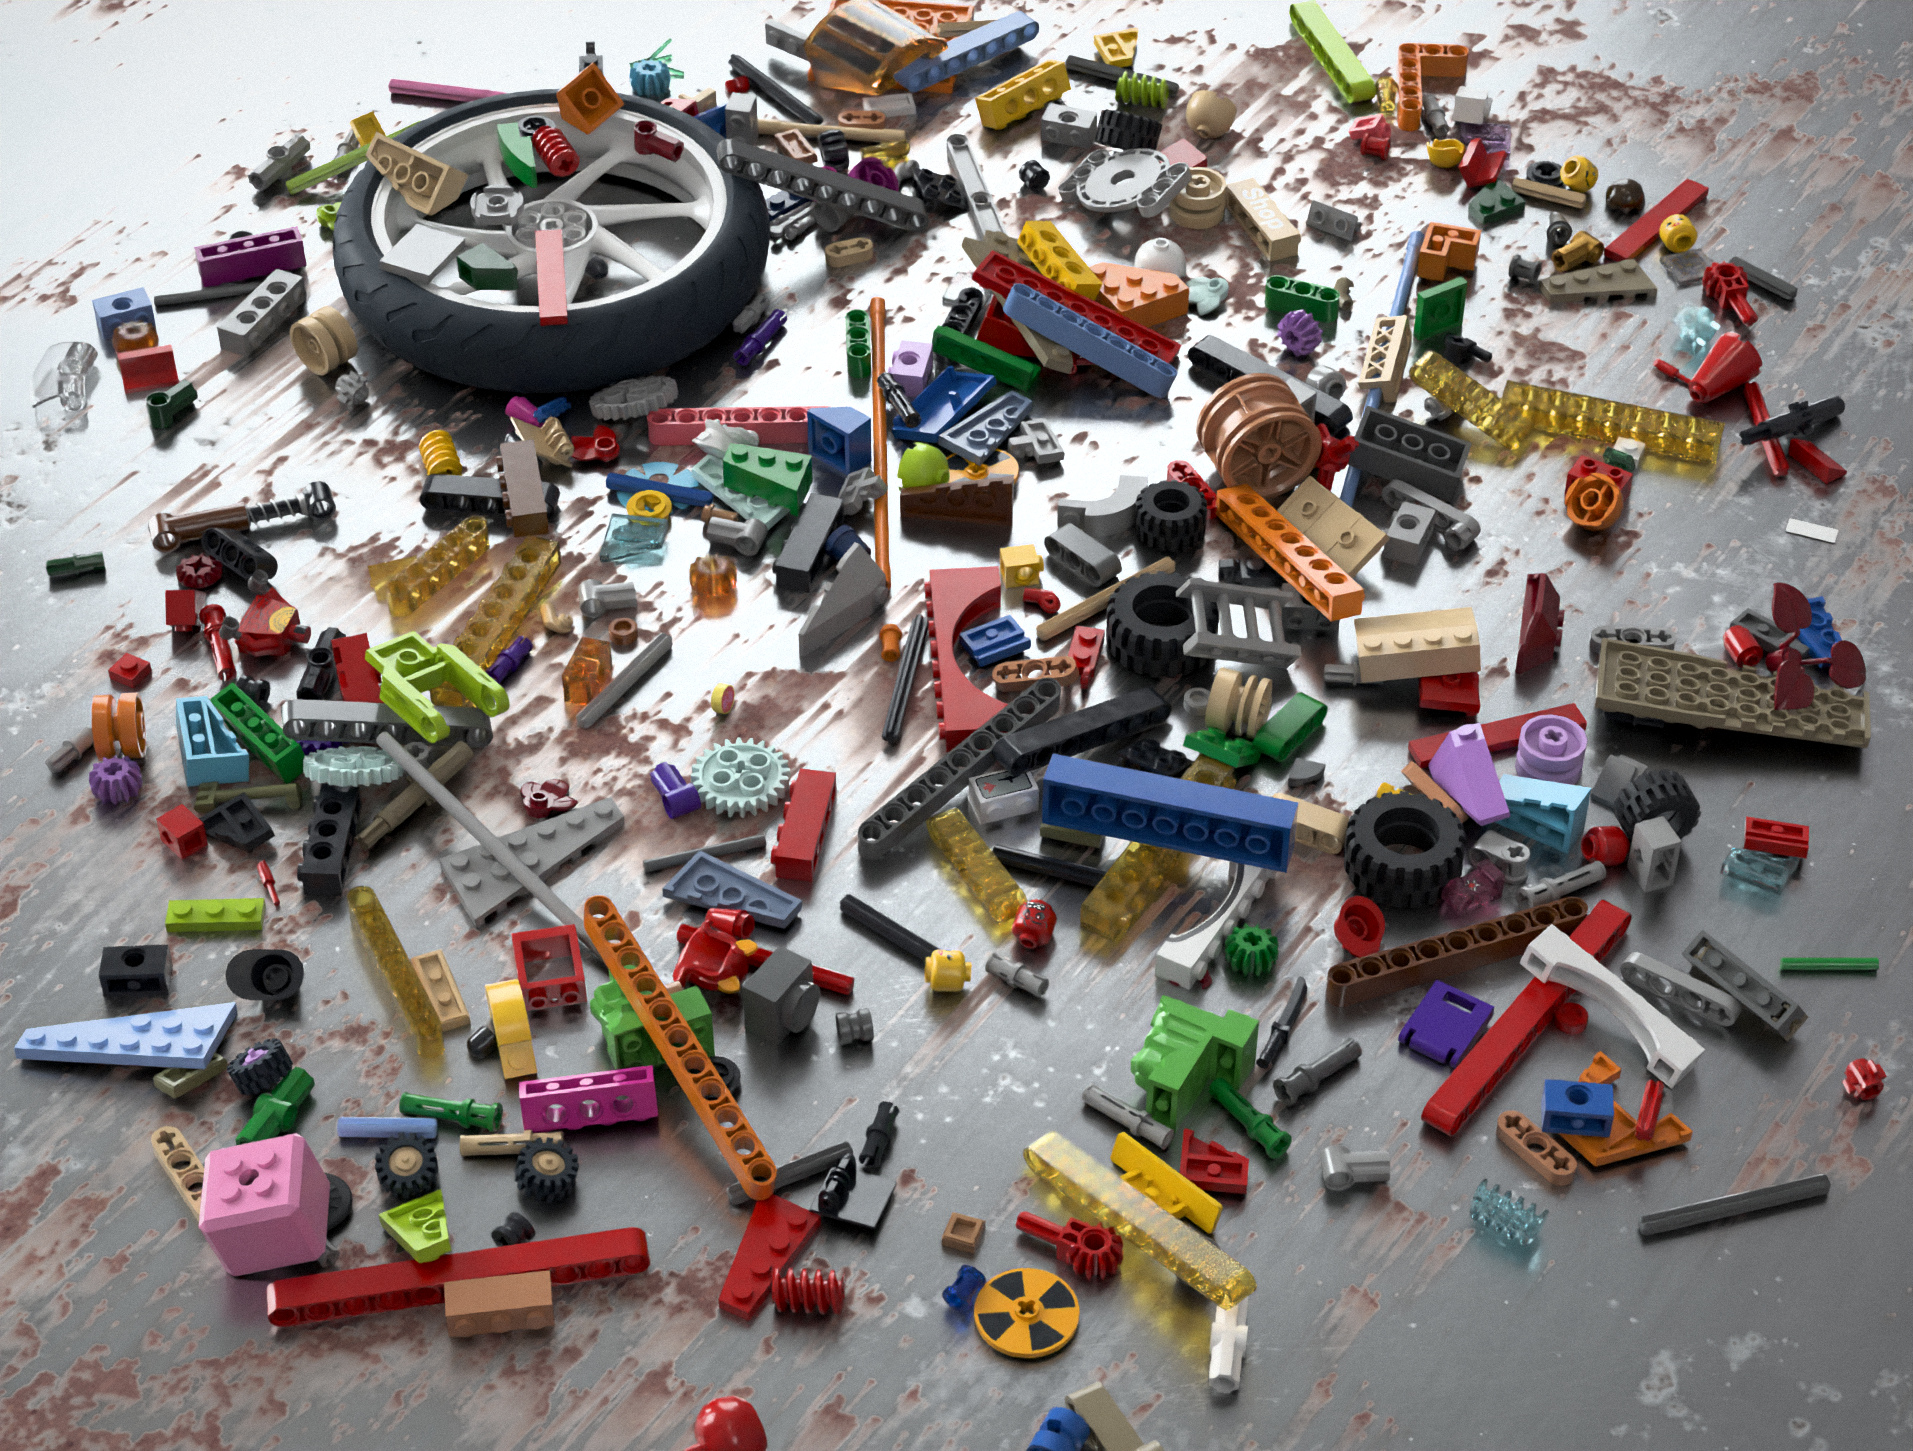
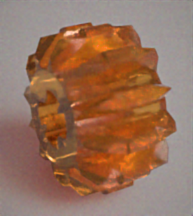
M131 319L130 323H121V327L115 328L112 335V344L116 353L159 346V337L156 329L152 326V323H144L143 319L138 322H133Z
M706 552L705 557H696L695 562L690 564L689 584L691 589L696 591L697 596L705 594L707 599L711 596H717L720 599L721 594L730 595L731 589L736 588L737 567L735 562L730 560L729 556L721 557L719 552L715 555H709Z

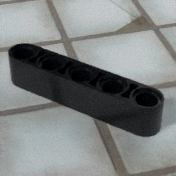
M431 474L426 478L419 498L420 504L425 509L438 512L506 517L505 510L510 509H504L502 492L507 490H501L498 478ZM541 482L548 520L555 514L560 498V490L552 483Z

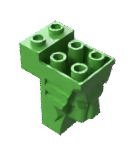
M633 965L624 966V968H627V969H634V968H636V967L633 966ZM609 970L610 981L595 989L594 998L590 1000V1011L602 1025V1033L607 1041V1050L614 1069L656 1066L666 1063ZM698 986L670 994L707 1056H715L712 1012ZM641 991V992H639V993H641V994H643V995H650V994H652V992H650V991ZM662 1016L655 1018L659 1021L668 1020V1018ZM677 1042L671 1044L672 1046L679 1048L685 1046L684 1044Z
M1163 995L1150 1024L1152 1029L1145 1038L1144 1047L1131 1059L1130 1071L1135 1075L1136 1085L1147 1091L1146 1111L1151 1114L1152 1119L1173 1129V1133H1176L1209 1079L1214 1081L1219 1077H1223L1234 1089L1240 1090L1256 1062L1259 1020L1231 1009L1227 1011L1223 1018L1210 1011L1199 1009L1181 1000Z

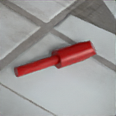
M1661 359L1654 361L1653 366L1673 379L1676 377L1689 385L1691 380L1680 374L1679 369Z
M263 860L256 866L263 886L268 888L274 905L278 906L280 901L273 886L275 880L268 864Z

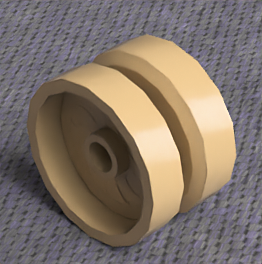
M1190 167L1192 179L1169 203V215L1176 224L1185 228L1207 229L1223 220L1227 183L1225 178L1217 171L1210 168Z
M323 306L310 314V317H304L291 325L290 338L294 350L301 362L316 375L323 376L338 367V364L342 365L357 355L358 345L353 329L344 316L331 306Z

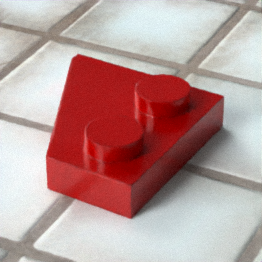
M1184 1128L1180 1174L1201 1190L1246 1194L1249 1159L1236 1152L1226 1150L1224 1146L1214 1141L1207 1144L1195 1138L1194 1131Z

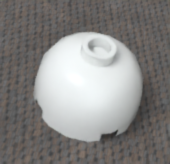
M1165 238L1153 239L1140 247L1135 256L1134 267L1173 273L1179 278L1182 276L1184 278L1186 275L1185 254L1180 246Z

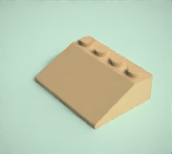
M1472 607L1354 619L1361 683L1481 671L1480 643Z

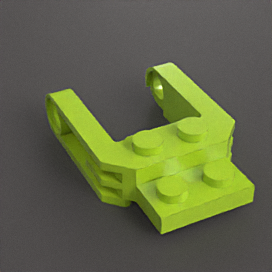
M411 631L366 650L365 660L382 674L380 699L430 743L447 738L450 734V727L447 726L443 716L434 709V704L421 693L442 685L445 681L450 682L489 717H495L507 712L509 709V697L504 688L454 645L439 643L437 647H432L415 631Z

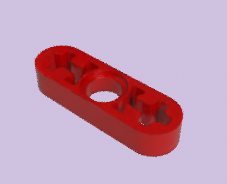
M1174 460L1167 465V481L1178 480L1177 482L1189 483V486L1197 487L1199 489L1198 492H1203L1207 500L1206 520L1217 517V495L1187 461Z

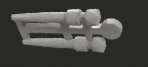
M807 202L787 214L780 215L775 220H772L770 222V235L772 237H780L783 235V231L787 230L786 237L792 240L796 235L802 234L806 228L816 223L814 216L804 222L801 220L813 213V207L817 202Z

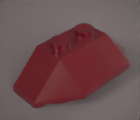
M1545 573L1527 575L1515 669L1516 674H1522L1552 659L1554 647L1561 646L1563 630L1557 629V627H1563L1565 610H1559L1560 596Z

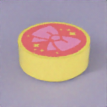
M719 683L714 688L711 696V707L714 712L728 714L730 712L735 697L732 685Z

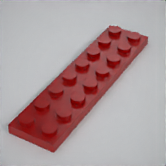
M994 250L975 269L971 278L972 281L978 283L982 288L990 289L1002 295L1004 299H1007L1014 284H1024L1169 364L1173 362L1182 346Z

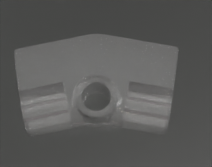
M77 341L61 342L49 346L31 375L32 408L59 397L62 407L66 410L77 411L82 409L86 402L85 389L87 385L85 375L88 374L98 357L97 349L90 343Z

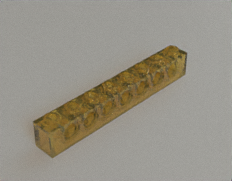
M1511 380L1506 382L1498 414V421L1611 444H1616L1619 437L1633 439L1646 443V451L1715 465L1725 427L1723 422Z
M528 534L522 544L516 547L515 554L510 562L504 565L498 580L492 583L486 598L480 601L473 617L467 620L461 635L455 638L453 645L484 672L497 660V655L507 648L561 565L560 543ZM448 681L428 690L431 703L435 706L468 707L471 703L464 694Z
M1201 753L1181 777L1183 780L1233 790L1236 780L1233 779V766ZM1131 841L1081 905L1080 927L1110 941H1114L1121 931L1125 932L1128 929L1133 915L1136 912L1142 911L1150 893L1158 890L1163 876L1174 869L1180 854L1186 852Z

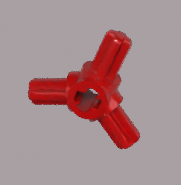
M1320 423L1316 426L1320 431L1322 439L1321 453L1315 463L1316 467L1320 468L1317 482L1331 492L1335 472H1340L1346 468L1350 453L1359 447V441H1356L1352 435L1342 440L1331 437L1326 425Z

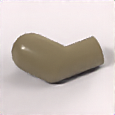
M1348 277L1337 279L1333 287L1340 293L1339 306L1343 310H1349L1353 306V301L1347 293L1351 292L1350 287L1354 288V283Z

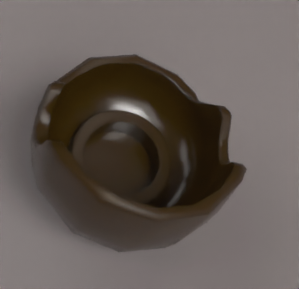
M1630 178L1613 182L1605 191L1606 205L1612 209H1620L1625 214H1628L1632 208H1636L1640 212L1645 206V195L1641 184Z

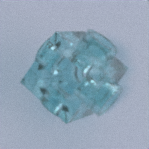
M1690 300L1685 303L1671 320L1682 330L1679 335L1689 344L1695 341L1702 347L1714 337L1716 331L1721 327L1713 320L1716 316L1705 306L1700 309Z

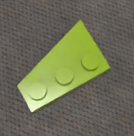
M441 1189L378 1214L381 1226L418 1263L434 1261L441 1254L451 1251L445 1204Z

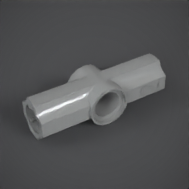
M296 133L283 145L270 147L267 150V159L248 174L249 183L256 190L264 191L276 179H284L291 176L293 171L292 165L311 150L310 142L303 134Z

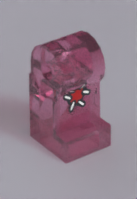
M1486 858L1477 864L1476 870L1461 878L1457 877L1449 881L1443 888L1441 897L1459 915L1467 914L1502 897L1505 875Z

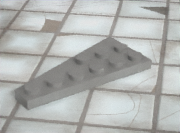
M609 797L498 837V839L543 882L560 870L559 866L568 859L573 861L581 856V850L591 843L598 844L625 825L624 816L613 798ZM481 844L439 859L442 871L476 928L485 923L484 918L492 912L496 911L499 913L507 907L506 903L517 895L523 896L529 892Z

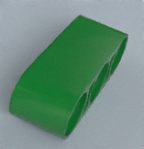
M1280 275L1271 276L1266 280L1264 304L1268 309L1286 314L1294 310L1304 309L1306 314H1313L1315 321L1331 323L1337 320L1340 293L1336 289Z
M853 309L845 315L847 372L851 377L865 378L871 374L869 315L864 310Z
M1303 692L1297 693L1259 729L1254 738L1253 747L1267 756L1282 762L1323 723L1327 715L1328 706Z

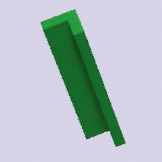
M938 325L933 331L931 343L933 344V352L986 375H995L997 380L1025 392L1029 390L1041 372L1040 366L947 326Z

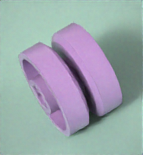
M1540 715L1528 720L1522 726L1515 763L1518 776L1575 785L1581 777L1587 744L1584 730L1576 722L1563 716Z

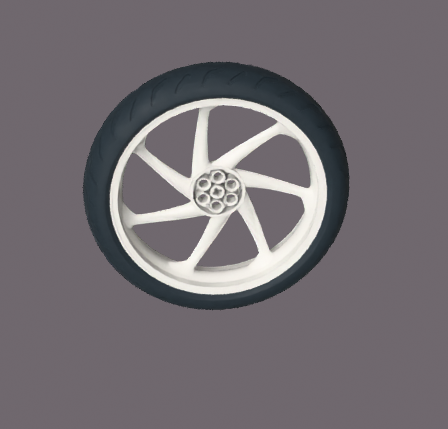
M561 88L535 89L499 94L477 99L439 112L409 127L394 137L393 140L468 174L461 193L486 183L489 186H509L506 178L516 175L509 169L501 155L497 124L516 123L525 117L540 115L552 119L556 128L563 132L580 157V164L575 171L581 172L544 199L525 204L522 215L518 217V223L513 226L502 224L504 231L445 225L422 219L427 214L409 206L401 193L392 187V183L387 177L382 175L371 161L368 160L364 164V168L359 170L350 183L337 212L333 234L334 268L349 308L366 330L390 352L424 371L461 384L504 392L560 393L595 389L617 384L627 379H637L688 357L695 350L702 348L721 334L725 327L729 326L742 312L745 303L749 302L759 284L760 276L765 270L769 251L770 220L760 183L722 171L716 148L719 142L725 138L705 123L671 106L646 98L616 92L625 104L587 135L561 119L556 95ZM642 120L653 121L656 123L658 131L684 142V150L680 159L673 162L654 153L650 155L638 154L634 150L635 123ZM533 148L536 172L549 171ZM607 173L652 185L673 195L683 203L583 205L576 202V200L600 176ZM691 217L706 232L686 257L668 271L663 272L635 249L603 227L655 218ZM416 224L463 237L465 238V246L473 248L483 243L492 250H495L499 255L511 258L508 261L516 266L518 270L517 279L537 273L535 231L562 229L568 324L540 326L539 306L497 304L469 298L464 295L480 290H475L463 280L445 287H439L432 282L427 284L379 269L380 260ZM596 253L628 267L649 280V282L609 297L571 304L584 275L586 265Z

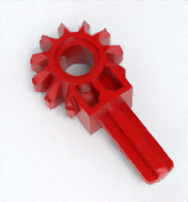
M1724 260L1721 264L1713 262L1712 266L1707 267L1704 272L1702 290L1706 291L1708 297H1715V301L1719 303L1722 309L1733 307L1746 326L1750 327L1753 323L1757 322L1758 316L1746 300L1749 286L1747 284V273L1743 271V267L1735 266L1734 262L1731 264L1726 263Z
M1027 1211L1021 1212L1017 1218L1015 1226L1018 1230L1056 1245V1259L1067 1263L1068 1266H1073L1076 1275L1085 1272L1088 1281L1093 1275H1098L1103 1280L1106 1272L1115 1274L1118 1265L1122 1264L1124 1259V1251L1122 1250L1123 1240L1120 1235H1116L1113 1226L1104 1229L1101 1221L1097 1226H1090L1087 1222L1085 1223L1071 1217L1065 1227Z

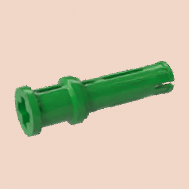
M1219 1077L1209 1086L1210 1090H1208L1209 1094L1247 1129V1135L1251 1140L1258 1141L1266 1148V1154L1270 1158H1277L1287 1151L1292 1142V1137L1288 1132L1281 1131L1274 1124V1120L1269 1114L1257 1111L1225 1078Z
M404 1092L399 1103L400 1113L457 1121L463 1128L477 1126L488 1128L489 1132L493 1133L498 1132L503 1117V1106L501 1103L495 1102L493 1105L476 1103L475 1099L472 1098L459 1102Z

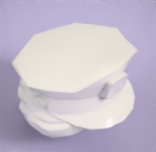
M707 419L705 421V431L692 439V442L700 450L722 460L730 443L758 447L759 436L755 431L745 430L741 427H727L726 424L720 425V419Z

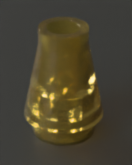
M1383 76L1377 79L1375 83L1376 97L1381 111L1389 113L1395 109L1398 84L1392 77Z

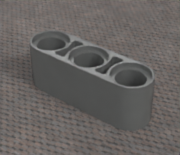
M1070 523L1065 524L1044 538V546L1054 559L1095 587L1101 586L1122 572V564L1116 554Z

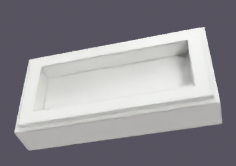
M911 93L863 98L865 111H879L885 117L916 114V106Z

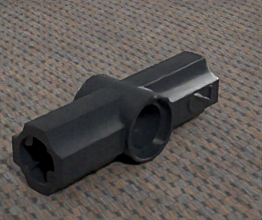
M327 627L325 631H321L315 648L307 653L308 665L296 691L297 699L323 700L328 686L336 680L337 673L331 640L346 637V634L339 631L338 628Z

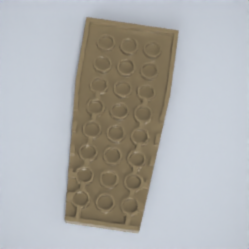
M1602 638L1595 708H1601L1606 712L1618 711L1629 713L1639 718L1651 717L1662 719L1668 723L1692 724L1694 727L1701 729L1714 727L1868 748L1871 738L1869 692L1864 691L1862 697L1851 695L1848 691L1844 690V687H1839L1838 685H1834L1829 690L1820 689L1814 685V698L1808 707L1799 710H1774L1777 672H1774L1773 677L1770 678L1756 675V667L1743 665L1742 671L1726 668L1728 661L1607 638Z

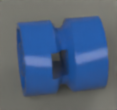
M1054 1407L1049 1410L1039 1428L1040 1431L1036 1432L1026 1451H1080L1090 1434V1428L1086 1421L1072 1410Z

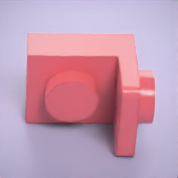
M1378 114L1356 118L1348 133L1351 140L1363 139L1365 133H1370L1372 137L1385 139L1386 137L1390 138L1391 128L1386 123L1384 115Z

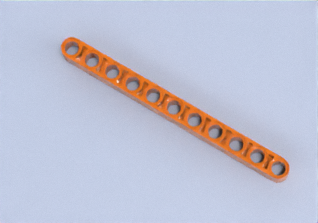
M602 895L592 896L586 901L584 906L585 931L746 1194L754 1200L762 1201L768 1199L775 1191L777 1169L774 1162L613 902ZM600 914L605 917L595 918L593 917V915ZM609 940H618V941H620V943H616V944H615V943H610V942H608V941H609ZM633 965V966H635L636 968H634V969H627V968H624V966ZM641 991H650V992H652V994H650V995H643V994H641V993H639V992H641ZM662 1016L668 1018V1020L659 1021L655 1018ZM677 1042L682 1043L685 1046L679 1048L674 1047L671 1044ZM698 1069L701 1073L691 1074L688 1070ZM708 1095H713L718 1099L714 1101H708L704 1097ZM723 1122H730L734 1126L730 1128H725L720 1124ZM747 1149L751 1153L748 1155H741L737 1152V1150ZM757 1176H763L767 1178L768 1181L757 1182L753 1178Z

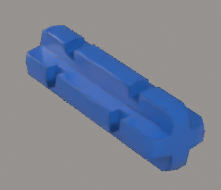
M562 396L538 407V410L534 411L533 415L539 423H544L549 417L555 418L565 413L571 407V403L567 402L566 397Z

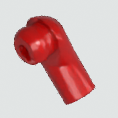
M1028 587L1024 589L1023 601L1038 603L1049 614L1056 613L1060 609L1061 602L1052 590Z

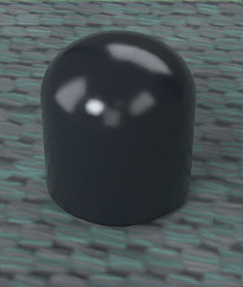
M483 1025L467 1040V1049L476 1058H485L498 1047L494 1033L487 1026Z

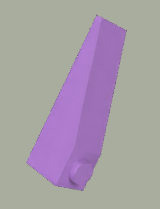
M1480 723L1463 725L1456 730L1450 731L1428 764L1433 781L1447 792V795L1454 801L1456 800L1462 806L1463 811L1480 826L1511 817Z

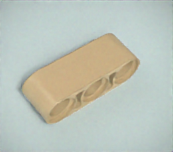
M1275 793L1272 796L1273 798L1299 802L1295 842L1329 854H1338L1345 845L1349 821L1347 816L1287 794Z

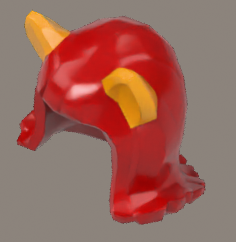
M708 918L692 934L678 958V963L675 965L672 975L673 981H679L682 989L689 982L711 992L737 993L740 991L741 985L749 973L747 957L757 951L758 945L751 940L738 941L726 932L712 930L710 926L713 922Z

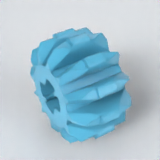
M652 59L649 61L642 60L641 63H634L629 73L630 86L632 91L638 92L639 96L645 94L649 97L650 95L658 96L659 93H666L671 83L668 65L662 64L661 60L653 61Z

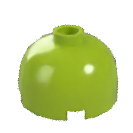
M915 442L913 444L916 446L913 449L908 448L904 452L897 472V478L902 479V487L898 486L900 492L901 488L949 482L948 462L938 448L925 443Z

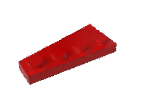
M772 1194L768 1199L757 1200L719 1296V1308L749 1322L772 1291L775 1267H779L782 1277L821 1225V1215L809 1212V1210L775 1194Z

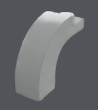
M1120 474L1117 490L1111 496L1102 500L1086 501L1059 498L1057 527L1070 523L1079 529H1084V533L1090 537L1113 535L1128 529L1135 524L1136 499L1144 487L1148 488V477Z

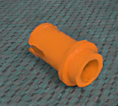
M886 624L879 632V638L882 641L881 657L885 661L894 662L900 658L899 641L902 639V631L895 624Z

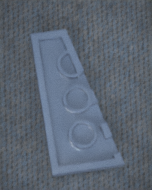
M1011 390L940 434L939 445L981 466L1032 410V400Z
M700 850L662 888L663 897L707 909L746 910L754 917V921L780 928H785L802 910V900Z

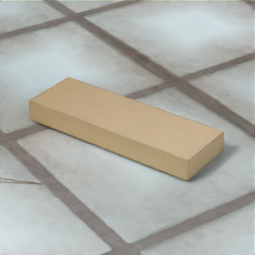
M442 949L412 957L411 964L439 1033L470 1024V1015Z

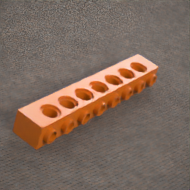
M1248 484L1217 490L1216 516L1328 620L1332 622L1362 613V602L1365 598L1364 589Z

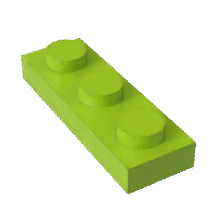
M264 898L169 900L165 920L166 931L263 930L266 909Z

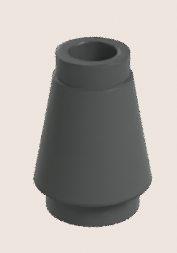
M1554 212L1549 216L1546 232L1547 238L1552 243L1559 245L1566 243L1571 238L1572 227L1560 212Z

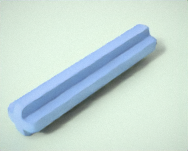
M340 1117L337 1124V1132L340 1137L389 1138L393 1136V1138H399L398 1133L404 1132L405 1138H409L410 1132L416 1133L417 1138H420L421 1135L425 1138H435L438 1130L437 1120L434 1118Z

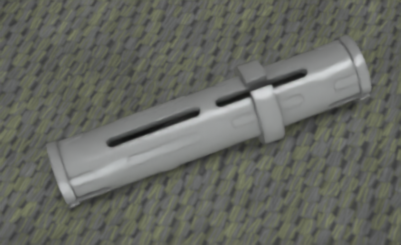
M1090 1083L1084 1089L1081 1097L1083 1099L1082 1102L1128 1127L1131 1134L1136 1137L1143 1136L1162 1149L1167 1148L1172 1142L1174 1130L1152 1119L1151 1114L1143 1110L1140 1112L1119 1098L1102 1090L1094 1083Z

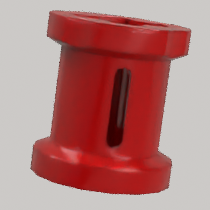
M1365 133L1361 143L1360 154L1364 156L1366 154L1380 156L1382 160H1386L1391 140L1388 137L1381 139L1372 137L1370 133Z

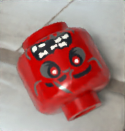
M1032 899L1018 907L1011 931L1023 947L1033 949L1037 946H1044L1050 942L1057 922L1056 914L1047 902Z

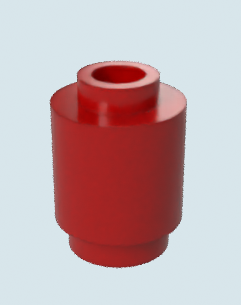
M1736 625L1724 633V647L1738 667L1743 668V665L1754 667L1759 663L1763 656V649L1747 628Z

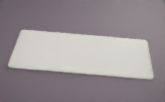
M1792 518L1789 519L1785 530L1786 532L1835 543L1838 534L1837 529Z

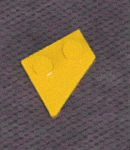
M1132 28L1094 35L1093 44L1106 64L1120 68L1132 66L1139 29Z

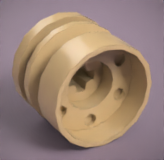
M1221 667L1215 677L1208 699L1205 727H1214L1227 732L1232 722L1236 721V735L1242 737L1247 729V738L1254 740L1257 732L1267 722L1272 705V680L1263 678L1258 686V677L1251 675L1244 687L1242 686V673L1240 671Z

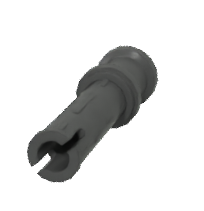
M1349 1038L1308 1065H1298L1289 1076L1274 1080L1273 1089L1277 1098L1287 1106L1293 1105L1300 1095L1316 1090L1322 1079L1362 1055L1361 1046L1358 1042L1354 1043L1355 1039Z

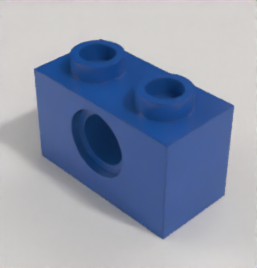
M1545 1079L1541 1099L1542 1132L1610 1138L1614 1118L1613 1085Z

